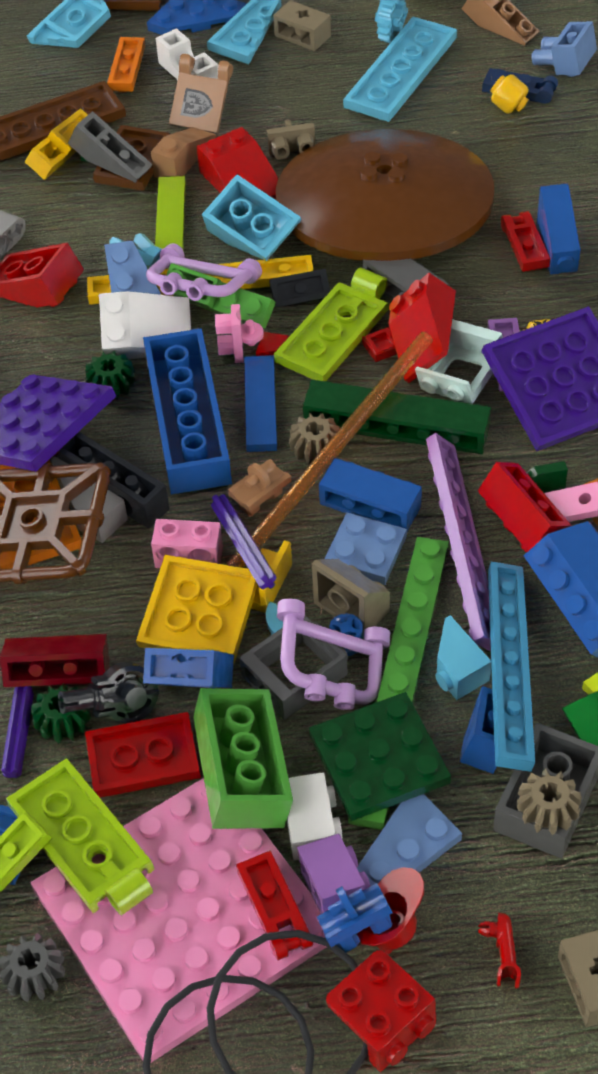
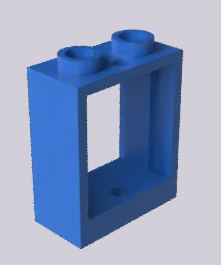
M145 648L143 683L163 686L232 689L234 654L215 650Z

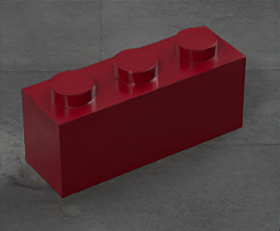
M107 634L6 638L0 654L3 687L92 683L91 678L93 676L103 675L110 666Z

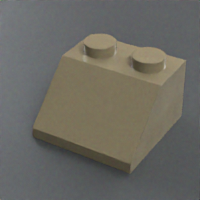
M316 559L312 563L314 604L332 616L336 617L345 613L353 614L361 620L364 632V629L368 627H375L390 612V592L380 582H374L364 576L355 566L347 565L339 559Z

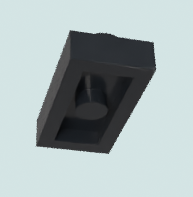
M326 268L269 280L272 299L276 302L274 309L321 300L330 292Z

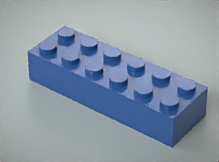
M202 328L143 337L170 494L231 485L230 459Z

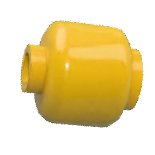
M513 74L506 77L502 75L490 90L492 93L491 101L506 114L512 113L515 109L520 112L529 101L526 98L529 91L528 86Z

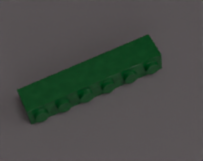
M311 379L303 403V418L307 419L309 413L313 417H318L323 413L325 419H334L341 432L428 446L426 439L437 433L452 443L457 451L483 455L490 427L491 407Z

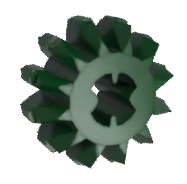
M114 350L111 354L106 355L102 351L101 357L92 356L91 363L86 364V383L112 386L117 400L119 394H129V389L134 387L135 369L132 361L128 360L126 354L118 356Z
M63 683L60 689L54 690L49 685L47 695L38 693L37 703L33 704L31 709L33 715L32 722L34 728L37 729V732H41L45 740L54 737L55 741L60 744L63 737H68L74 741L75 732L85 733V723L90 722L91 719L90 710L86 709L62 714L58 705L59 701H63V699H58L59 691L78 690L77 686L68 690V687Z

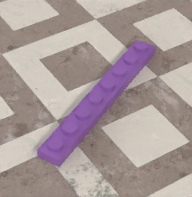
M434 433L426 439L429 450L428 458L434 471L433 481L438 488L439 506L444 514L446 523L444 528L451 544L450 554L455 562L458 574L456 580L461 588L464 600L462 606L468 617L470 626L469 636L477 646H481L491 652L488 578L456 448L452 443Z

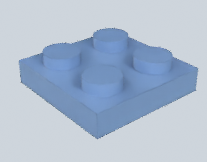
M346 512L325 559H339L347 565L355 566L364 576L372 581L386 585L406 540L407 529Z

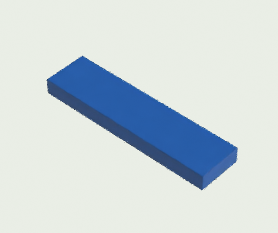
M274 355L244 357L247 452L277 451Z

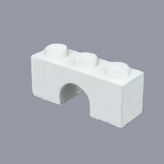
M177 28L156 37L158 62L177 80L179 60L182 54H189L195 58V65L191 72L192 75L218 79V64L205 52L194 57L190 40Z

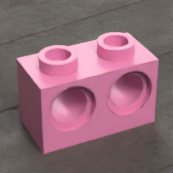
M156 519L151 541L155 568H161L165 555L220 564L223 549L220 522Z

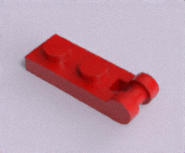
M520 212L518 216L502 215V230L506 232L522 272L550 267L549 254L530 212Z
M271 850L236 864L237 873L265 933L280 932L279 929L291 925L293 930L310 933ZM298 937L269 940L277 961L288 957L289 951L299 947L304 950L314 945L313 942Z

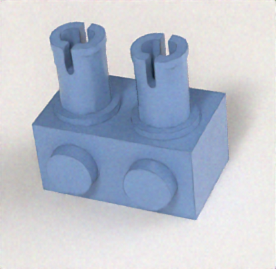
M593 21L569 22L559 37H543L541 49H535L532 53V64L553 65L556 75H566L568 77L580 75L597 50Z

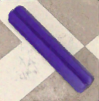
M32 686L14 688L1 767L5 778L17 779L22 774L34 696Z

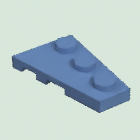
M133 241L104 245L111 293L130 291L161 295L158 287L147 280L146 272L148 269Z
M424 794L416 796L399 804L359 863L357 870L358 872L364 871L366 873L370 886L375 883L378 884L392 870L402 867L413 868L417 872H421L461 841L462 832Z

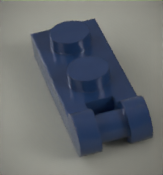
M490 68L482 83V92L491 93V88L502 75L506 77L513 74L528 86L529 91L526 98L529 101L547 104L552 100L554 91L559 83L554 76L539 78L529 76L528 74H518L502 69Z

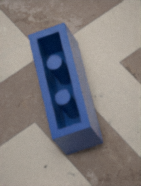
M334 458L319 483L320 505L344 513L348 512L407 529L408 532L421 508L422 486L386 475L380 471L358 466L353 462Z

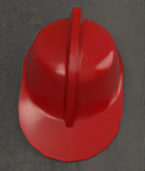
M402 867L392 870L380 880L378 885L393 912L390 914L392 927L378 934L373 933L370 926L357 933L360 943L377 946L386 954H390L393 950L406 945L413 938L417 926L415 912L424 895L425 882L419 872L413 868Z

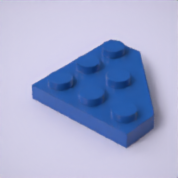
M169 0L147 21L148 31L160 35L176 28L179 31L191 29L192 32L211 29L212 24L223 22L226 24L247 3L238 0Z

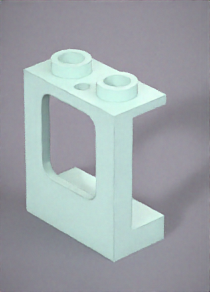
M452 319L448 354L429 369L418 366L415 368L420 388L430 394L436 393L457 402L462 401L473 404L493 374L481 352L483 345L502 339V333ZM457 359L480 365L482 368L472 383L469 384V381L444 374L452 361Z

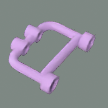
M172 243L161 250L160 259L147 270L146 277L152 284L160 286L161 291L166 295H172L177 290L186 291L187 296L191 300L197 301L204 295L211 297L232 295L244 284H252L260 278L262 268L256 260L251 258L244 260L237 268L185 258L183 249L179 245ZM173 263L200 273L232 280L225 285H211L203 278L191 281L182 279L175 272L170 273L168 276L161 275L160 273L169 268L170 264Z
M280 600L277 605V618L283 621L280 655L281 668L291 683L305 688L304 698L310 701H322L326 695L334 697V707L341 710L353 709L355 703L365 705L373 702L379 693L382 677L383 649L390 646L391 632L383 627H368L364 629L363 639L304 621L305 603L300 600ZM296 633L369 655L367 689L364 691L357 690L355 685L351 683L337 684L328 681L326 676L321 674L308 675L300 672L294 662Z

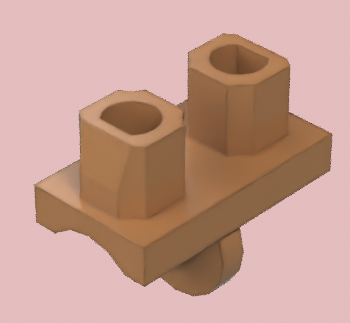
M268 459L262 465L257 463L250 465L247 469L248 475L228 489V495L249 516L257 513L260 510V505L267 499H275L283 493L282 488L291 482V475L280 470L271 459Z

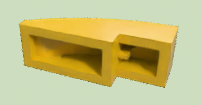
M80 108L51 130L46 139L32 148L25 163L44 180L76 152L68 142L75 126L88 114Z

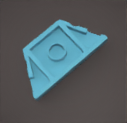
M64 0L27 35V38L31 44L79 48L111 17V14L104 0Z

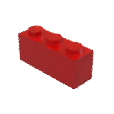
M496 462L478 489L479 494L486 501V506L498 515L503 521V526L513 533L526 553L547 534L572 526L518 463Z

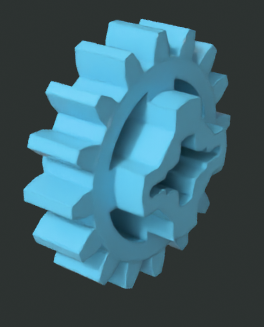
M380 0L375 14V22H377L378 27L377 34L380 41L391 43L395 35L397 36L398 32L403 29L408 14L405 0Z

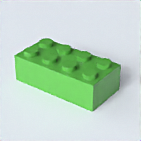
M201 688L193 718L212 829L284 828L293 803V797L270 690Z

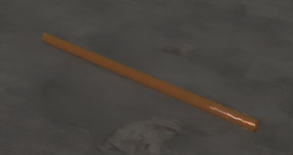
M421 332L253 531L251 536L259 549L433 342L432 337L428 333ZM238 550L226 563L228 566L240 568L246 566Z

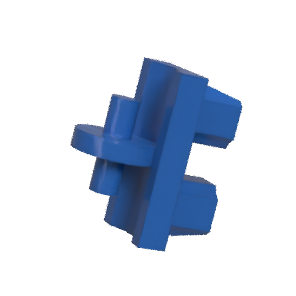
M375 883L365 890L360 888L350 895L347 894L343 886L337 888L336 892L340 900L328 906L326 912L317 916L331 947L337 945L347 953L358 946L360 939L357 933L370 926L373 933L378 934L391 928L390 914L393 912L379 885Z

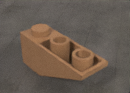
M467 0L461 8L478 26L524 46L540 32L509 0Z

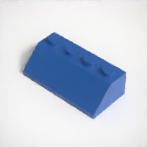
M586 521L547 534L524 557L591 655L598 657V532L591 522Z

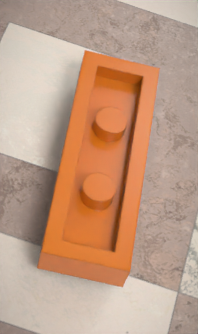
M120 37L107 81L112 91H134L145 50V38Z

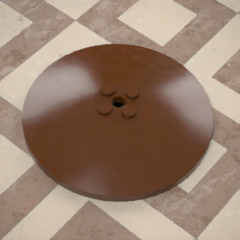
M374 129L332 137L298 154L280 174L276 186V201L299 215L302 219L291 233L302 242L317 250L363 261V259L376 261L418 259L455 247L474 235L484 225L491 214L494 204V181L485 163L472 151L454 141L434 134L413 130Z

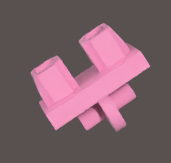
M240 304L231 305V314L215 315L216 334H232L217 336L218 355L234 354L235 363H244L243 343L248 346H254L261 341L264 335L262 326L251 319L242 324Z

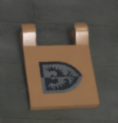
M182 54L179 60V75L169 124L186 128L194 127L207 132L218 133L227 88L234 67L228 61H220L218 65V79L192 75L191 72L195 65V58L189 54Z

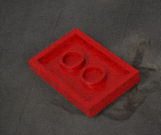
M188 712L85 731L93 790L99 798L201 778Z

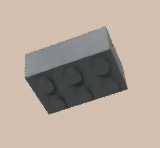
M536 723L533 729L534 767L532 772L514 769L495 809L493 831L562 859L598 779V746ZM545 768L550 776H556L557 773L562 771L564 775L563 781L574 779L576 784L575 791L581 792L582 796L581 804L579 805V818L576 821L572 820L571 827L567 831L557 826V831L553 836L546 827H543L541 831L536 833L534 829L535 822L524 824L522 820L523 813L517 809L520 785L527 783L528 776L531 773L541 777L542 771Z

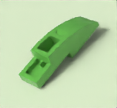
M173 263L170 264L166 274L168 276L170 273L175 272L182 279L194 281L197 278H203L211 285L226 284L218 278ZM241 288L226 297L204 295L197 301L189 298V303L216 314H231V305L240 304L241 323L251 319L260 324L264 329L276 304L271 298ZM177 290L172 294L177 297L189 298L186 291Z

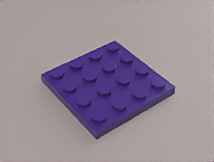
M589 306L483 345L481 352L536 451L598 428V321Z
M38 375L25 377L21 381V385L13 392L5 395L0 402V465L35 472L39 470L116 397L112 386Z

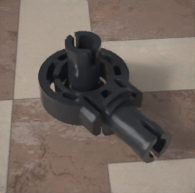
M121 662L110 667L103 675L93 676L91 682L94 684H90L88 688L59 691L58 699H63V701H59L58 705L62 714L93 708V714L96 718L110 716L121 723H132L142 720L153 710L160 693L158 685L143 683V678L130 672L139 671L144 675V667L134 662ZM126 678H135V679H137L138 681L133 680V679L127 680Z

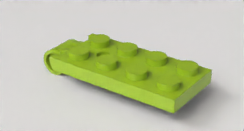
M360 267L353 275L351 287L339 282L274 353V362L313 380L327 381L362 341V337L366 336L389 310L388 303L380 300L387 287V278Z
M67 758L6 798L8 806L17 817L24 811H27L52 837L42 849L92 913L99 910L97 903L107 897L113 908L122 916L153 894L150 883L142 873L143 870H146L150 874L155 870L152 861ZM97 854L106 856L105 860L99 864L93 863L92 858Z

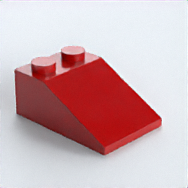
M243 127L234 129L197 146L199 172L219 193L238 174L273 199H276V186L279 178L257 141Z
M68 242L7 254L0 262V297L37 308L44 306L55 307L63 302L68 290L76 285L77 279L84 271V268Z
M428 273L420 280H415L410 288L401 296L397 295L389 306L391 311L388 324L404 380L408 383L417 378L415 372L417 366L429 369L448 354L456 290L431 273Z

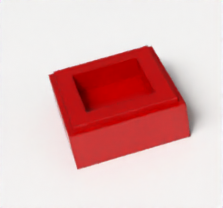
M389 327L362 337L363 346L375 362L397 355Z

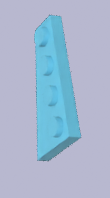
M250 0L207 41L208 50L249 65L274 20L273 15L281 8V0Z

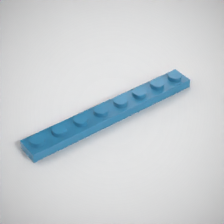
M491 561L488 569L495 766L532 772L535 764L523 567Z

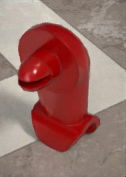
M498 912L497 922L484 921L478 925L480 928L478 932L484 937L496 938V948H499L501 962L497 973L496 986L501 987V980L505 977H510L515 981V989H519L521 970L516 962L511 919L506 913Z

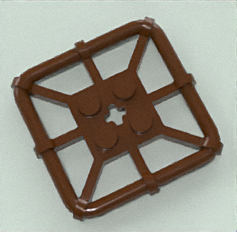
M102 462L97 464L84 463L57 466L45 463L36 472L20 468L0 470V495L5 499L2 515H0V554L6 551H17L13 568L0 569V582H14V584L19 585L32 580L67 579L77 575L81 577L87 573L86 568L92 558L98 528L103 525L104 521L102 511L111 472L108 466ZM78 477L61 490H48L49 483L54 478ZM36 480L34 491L12 493L3 484V482ZM96 483L90 509L68 511L70 501ZM34 517L38 518L35 522L27 524L29 522H32ZM86 524L79 555L76 558L60 541L63 528L66 525ZM39 549H54L68 564L63 566L27 568L31 551Z

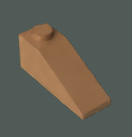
M192 127L164 136L151 151L154 177L185 176L198 160L197 146L215 139L216 134Z

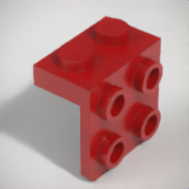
M382 950L373 952L326 996L327 1006L367 1044L369 1062L380 1073L389 1064L391 1066L398 1064L406 1055L408 1046L417 1038H425L436 1025L435 998Z

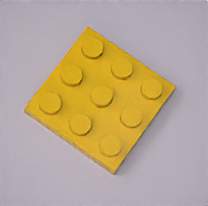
M165 555L136 639L138 647L215 650L234 654V665L258 584L249 569Z

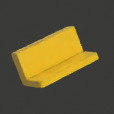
M285 540L278 553L264 548L261 549V553L277 578L272 589L269 587L265 589L257 587L251 607L253 610L266 613L269 602L275 600L292 566L291 542Z

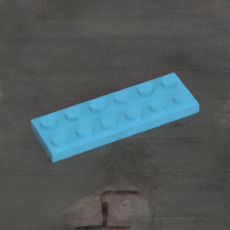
M413 16L343 99V108L390 122L456 40L457 29Z

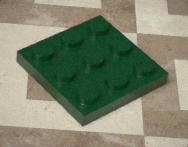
M406 692L309 727V736L350 821L357 820L451 783V775Z

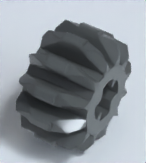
M36 933L31 941H27V938L21 935L19 939L20 945L7 944L6 950L9 955L0 957V966L3 969L0 972L1 982L8 985L7 990L10 995L14 997L21 993L22 999L27 1003L33 993H37L38 998L44 1000V990L48 988L57 991L58 984L56 979L63 978L65 975L64 967L61 965L65 960L63 953L60 950H56V943L51 938L43 942L42 936ZM36 965L34 969L28 970V967Z

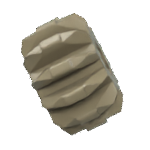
M309 413L307 419L298 417L297 424L291 425L289 445L297 459L305 458L307 464L312 460H317L321 464L323 458L332 460L334 453L339 452L341 431L333 418L325 419L323 413L318 417H313Z
M545 768L542 771L541 777L531 773L528 776L527 783H522L519 787L518 795L520 797L517 799V809L523 813L522 820L524 824L535 822L534 829L536 833L541 831L543 827H546L553 836L557 831V826L567 831L571 827L572 820L576 821L579 818V805L582 800L581 792L575 791L576 784L574 779L563 781L564 775L562 771L557 773L556 776H550Z

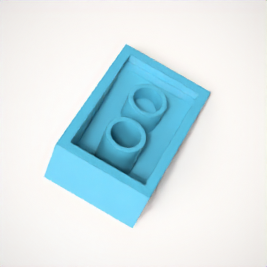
M238 174L202 213L207 231L226 244L265 261L269 259L302 220L299 215Z

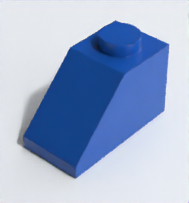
M482 686L463 739L460 762L493 774L497 768L495 766L492 689Z

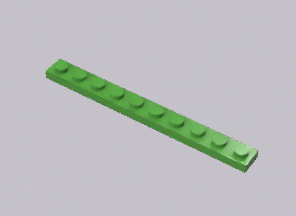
M417 537L377 702L404 692L408 694L412 704L414 702L448 554L449 541ZM389 807L354 821H350L348 817V824L382 830L386 824Z

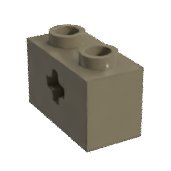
M290 0L273 15L274 35L299 46L316 51L331 37V15Z
M598 930L561 940L558 952V959L586 1028L598 1024Z

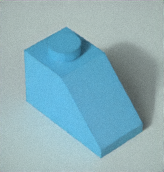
M450 615L444 620L435 676L439 686L444 691H449L458 700L490 681L491 660Z

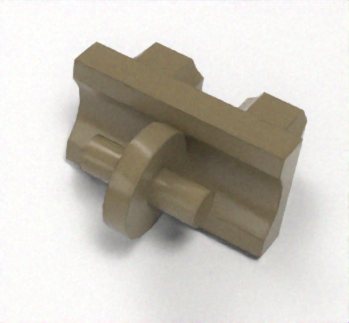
M285 120L284 127L266 129L269 155H274L276 159L287 158L289 152L299 151L301 153L315 145V127L313 123L292 126L290 120Z

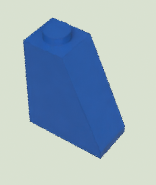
M567 183L541 186L536 227L550 257L549 272L550 274L576 272L579 267L581 250L569 185Z

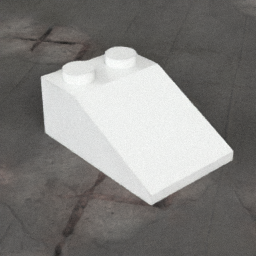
M130 291L99 294L102 350L106 355L111 354L115 350L118 356L126 354L128 359L146 358L143 337L191 330L190 303L187 297Z

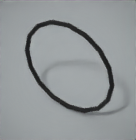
M301 930L265 933L236 949L217 973L206 1008L210 1045L226 1074H237L231 1069L217 1042L214 1007L222 979L242 954L268 940L298 937L327 946L349 964L352 971L358 967L356 961L337 945L331 947L326 938ZM365 1042L363 1043L361 1054L346 1074H356L367 1059L368 1048Z
M225 975L222 982L254 985L278 998L300 1026L307 1050L305 1074H313L315 1050L305 1018L286 995L256 978ZM215 977L191 983L164 1004L147 1033L142 1066L144 1074H152L150 1062L154 1035L168 1011L194 990L213 985Z

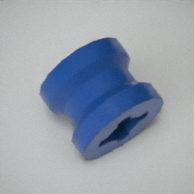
M348 613L340 614L330 622L329 629L363 639V625L357 616ZM344 648L348 656H352L358 653L356 651Z

